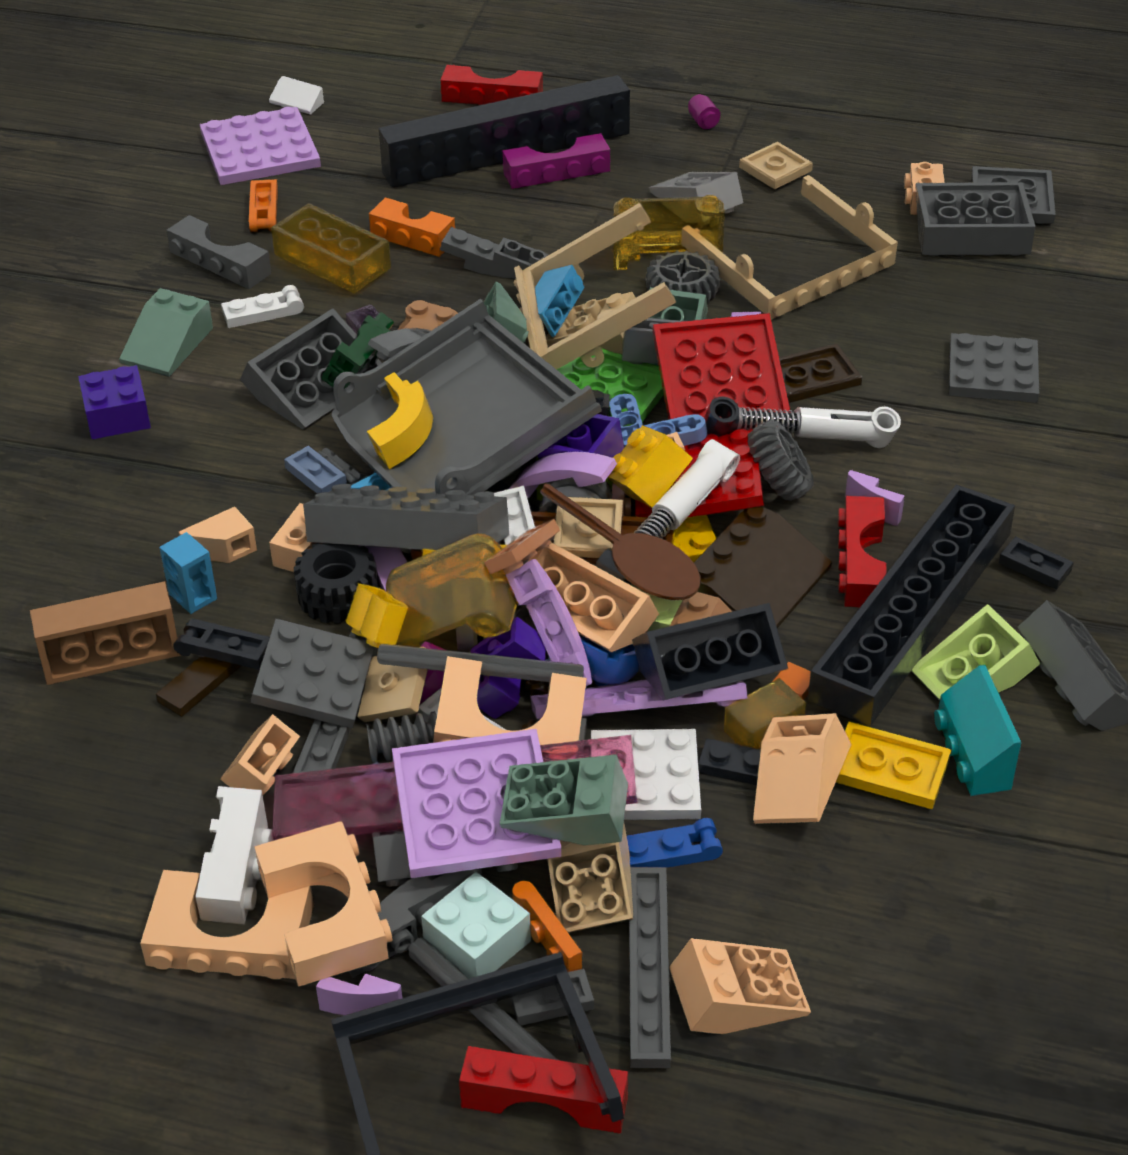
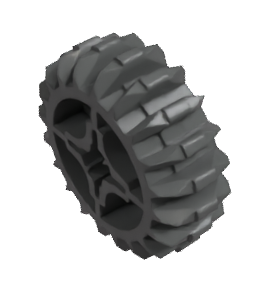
M676 250L675 253L665 252L664 256L658 255L656 260L650 261V266L647 267L645 276L646 288L649 291L650 287L654 288L665 282L669 290L705 294L707 304H709L710 299L715 298L718 287H720V273L718 267L715 266L714 260H708L707 255L699 256L698 252L688 253V250L685 252Z
M770 419L756 426L748 434V445L750 453L754 457L753 461L755 463L759 462L760 472L770 484V487L776 491L777 495L785 500L792 501L802 497L812 489L814 481L811 468L802 453L803 450L799 448L797 441L792 438L791 433L787 432L784 426Z

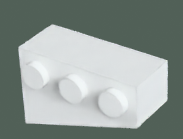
M218 786L216 798L219 799L221 811L219 820L211 819L209 830L210 832H216L210 853H204L196 892V902L200 920L245 924L248 910L255 908L257 898L255 886L257 880H262L258 870L254 846L273 841V830L268 829L262 790Z

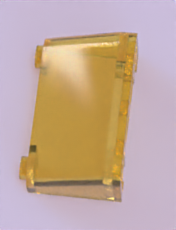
M714 195L644 199L627 197L620 199L613 206L614 218L640 203L651 221L641 231L637 230L612 244L614 270H627V264L631 259L634 258L635 261H640V253L675 252L676 250L685 252L687 249L681 245L682 228L688 225L693 229L698 228L700 235L723 253L725 209L722 200Z
M479 533L470 535L390 571L386 582V592L408 606L396 645L421 647L418 643L465 624L482 637H494L510 631L518 601L504 570L502 569L490 574L484 563L503 549L491 536Z

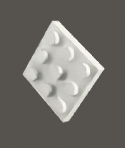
M696 729L591 730L592 757L616 754L627 779L628 789L624 820L701 819Z

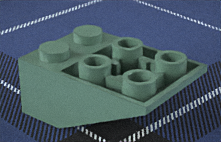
M617 755L509 766L500 819L501 828L580 845L622 842L628 782Z

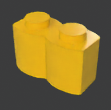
M358 583L346 623L353 627L352 633L367 638L366 643L373 647L379 648L381 644L396 645L408 606L393 598L390 593L383 589Z

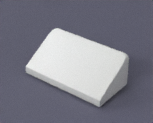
M282 76L269 98V103L282 107H298L299 112L311 115L324 103L323 90L320 86Z

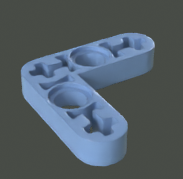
M619 394L609 402L612 417L619 418L624 448L628 444L627 440L631 433L643 425L636 398L631 394ZM627 408L628 411L622 412L621 409ZM696 414L644 425L663 434L677 432L684 446L698 443L707 436L706 421L704 417Z

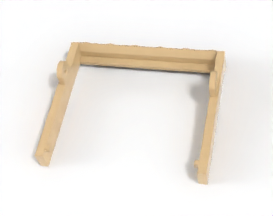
M808 175L803 177L801 194L875 250V253L775 296L753 278L754 266L748 255L742 254L738 256L736 263H734L701 236L698 228L693 229L689 225L682 228L681 245L691 253L698 252L699 256L707 255L708 260H714L720 277L764 314L770 313L772 320L894 265L898 242L873 224L874 213L868 203L863 202L859 204L855 210Z
M640 203L526 269L522 270L519 265L514 268L516 275L514 284L519 292L516 296L522 306L519 309L526 318L527 331H529L525 340L526 344L556 370L578 357L581 358L586 366L598 367L604 361V353L600 347L601 344L676 303L674 296L665 282L552 346L548 347L543 321L538 314L535 286L545 271L573 265L583 281L584 273L579 263L637 230L641 231L645 225L651 223L649 216Z

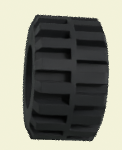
M316 543L312 545V549H305L302 552V557H298L295 561L294 577L298 603L301 605V610L304 613H309V617L314 620L320 618V621L324 623L334 621V624L341 623V621L347 619L358 583L378 587L376 562L373 554L369 553L368 548L365 546Z

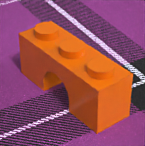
M386 197L369 213L371 236L438 257L444 253V251L440 250L444 237L451 227L455 228V219L453 217L433 211L421 219H409L408 204Z

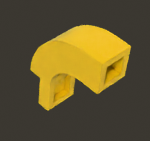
M395 372L384 379L398 408L386 421L367 431L376 454L389 469L409 458L422 446L431 431L433 423L432 411L421 384L418 381L412 384L408 380L402 381Z

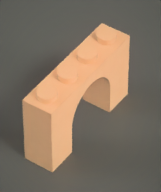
M447 656L433 743L516 732L494 726L484 718L479 710L477 692L482 666L481 661ZM552 673L544 715L536 724L523 729H537L543 762L576 759L587 678Z
M342 821L254 846L258 870L268 898L314 885L335 888L348 897L346 905L335 916L325 921L284 933L288 958L298 987L389 959L387 943L392 942L393 939L387 919H379L377 913L381 912L378 895L375 890L369 891L366 884L370 883L366 864L364 861L358 863L356 856L359 855V849L354 834L347 835Z
M163 870L140 943L146 966L163 970L174 968L192 970L198 973L209 971L229 973L234 976L255 975L266 976L271 979H295L287 954L284 933L309 926L314 908L311 886L268 898L264 915L250 930L236 936L216 937L208 935L196 927L199 918L196 892L200 873Z

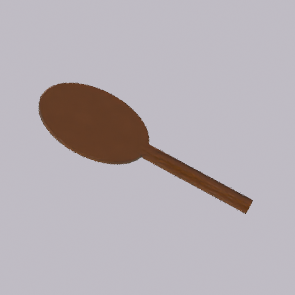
M546 483L543 485V489L540 490L542 495L613 544L612 558L619 572L634 586L648 594L668 600H684L697 593L700 587L699 571L694 562L678 547L649 534L629 533L621 535L550 484Z

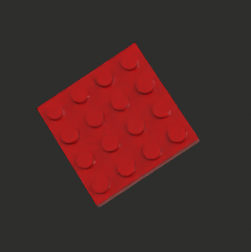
M770 313L653 324L652 332L669 420L693 414L704 417L712 400L722 396L734 400L738 407H744L745 409L749 407L750 409L760 408L762 410L765 408L767 410L769 408L771 410L776 409L777 411L785 409L787 412L790 410Z
M738 429L720 437L715 434H708L704 440L684 446L685 452L693 459L673 485L695 463L700 451L711 439L740 455L739 464L730 479L726 482L721 481L688 517L764 506L759 462L755 463L753 461L754 457L750 453L748 445V434L753 429ZM635 500L636 517L650 516L652 508Z

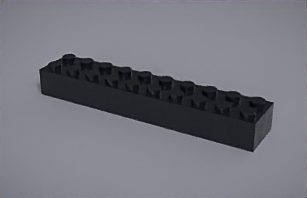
M619 75L380 127L378 129L382 173L391 188L503 163V150L528 146L537 152L548 153L572 147L577 137L601 133L604 139L630 134V89Z
M956 484L813 667L810 673L808 701L871 727L1010 536L1015 505Z

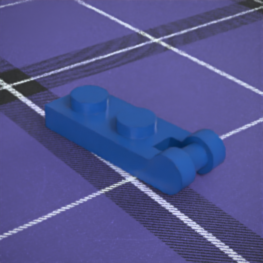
M702 818L693 825L628 835L630 867L668 868L717 859L722 855L723 848L720 840L715 838L717 831L714 821L710 818ZM701 841L700 844L692 845L693 842Z

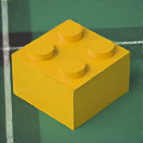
M642 425L631 433L627 440L628 444L621 453L613 457L617 465L607 478L629 497L653 508L693 458L666 434Z

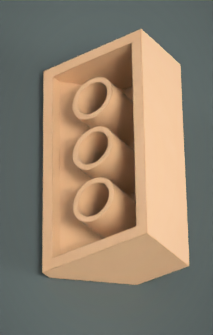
M553 543L537 551L538 554L528 560L529 562L532 559H536L547 573L568 608L578 633L610 652L633 644L632 639L645 633L659 615L648 594ZM509 585V587L506 589L507 594L516 598L511 586Z

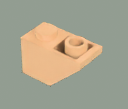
M232 507L179 531V536L186 532L189 533L209 551L210 559L214 562L231 563L257 551L254 527L236 507Z

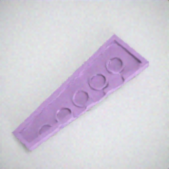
M647 680L585 688L582 717L591 716L595 713L717 702L719 706H732L738 703L737 700L747 699L746 684L740 681L664 701ZM548 694L530 696L532 711L536 719H541L545 713Z

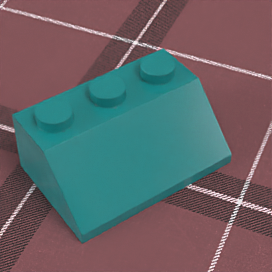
M980 665L941 694L939 708L934 712L935 725L939 731H943L946 748L951 749L950 756L954 757L957 764L958 778L961 783L965 782L970 796L1011 790L1021 747V740L986 665Z

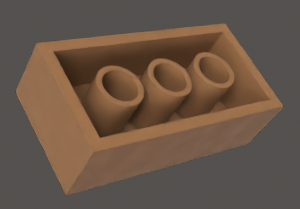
M165 581L30 610L34 637L47 685L181 656L173 648V644L177 639V633Z

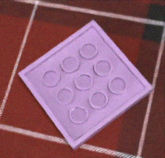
M284 107L281 110L270 112L260 111L253 115H238L231 119L211 120L200 124L201 134L220 185L321 167L319 154L298 107Z
M537 729L392 748L411 878L561 857L560 840L504 829L500 826L509 766L543 762Z

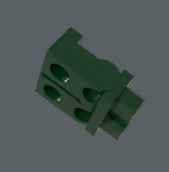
M382 312L375 319L368 315L363 321L353 343L348 346L342 342L336 348L321 379L333 387L336 377L343 372L365 373L369 365H374L379 358L376 356L378 351L368 345L370 339L390 332L394 321ZM350 382L345 384L344 389L350 385Z

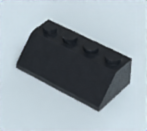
M770 603L648 631L632 639L640 671L663 701L788 669Z

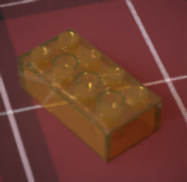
M310 203L271 227L274 254L354 294L391 268L388 240Z

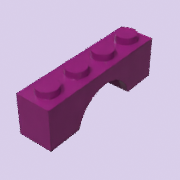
M601 133L577 137L575 144L571 148L558 153H541L532 150L528 146L503 150V173L511 189L610 171V148Z

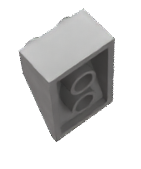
M688 172L649 187L653 195L684 217L698 219V222L714 219L713 215L716 213H730L734 211V206L743 203L737 172Z

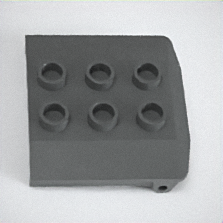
M481 299L376 368L360 374H354L353 372L339 374L333 386L336 407L332 411V418L348 446L391 488L406 487L407 492H416L426 488L435 489L436 493L445 494V492L451 490H463L465 495L484 492L602 411L600 404L596 402L590 386L587 385L583 389L577 387L489 316ZM395 372L402 381L408 380L410 384L418 381L421 384L432 411L433 423L431 431L422 446L409 458L389 469L376 454L367 431L386 421L398 408L384 379ZM350 382V385L344 389L345 384Z

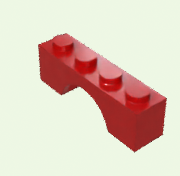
M446 65L440 80L442 102L485 105L543 92V72L518 70L513 75L505 78L490 79L478 76L469 66Z
M846 496L845 508H839L838 527H844V530L839 529L838 548L844 549V551H839L838 570L844 571V574L839 573L838 593H844V607H861L887 574L886 562L877 560L864 551L866 547L882 542L885 521L884 497Z
M468 1046L459 1079L462 1108L501 1114L508 1106L515 1103L539 1102L552 1105L567 1112L578 1122L580 1127L621 1134L624 1119L612 1122L609 1114L602 1116L599 1104L603 1103V1099L589 1065ZM609 1069L621 1096L623 1114L625 1115L628 1100V1071Z

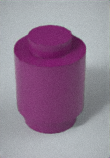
M698 94L690 99L688 111L702 129H710L716 126L720 120L721 113L710 98Z

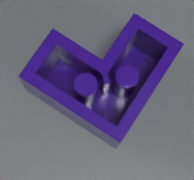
M518 617L470 650V653L544 661L546 659V648L538 631ZM480 675L477 692L479 709L494 719L507 711L513 710L519 704L521 679Z

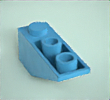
M573 265L545 271L535 286L538 314L551 337L556 336L585 288L581 277L577 274Z

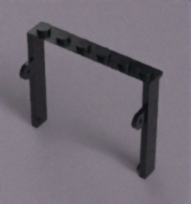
M561 952L331 1019L367 1155H380L350 1045L551 985H555L569 1017L578 1053H584L603 1099V1103L599 1104L602 1116L609 1114L612 1122L624 1119L621 1096L564 965Z

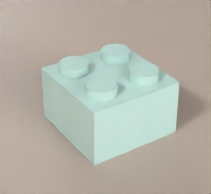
M477 872L473 873L421 916L423 938L468 979L496 971L531 941L530 913Z

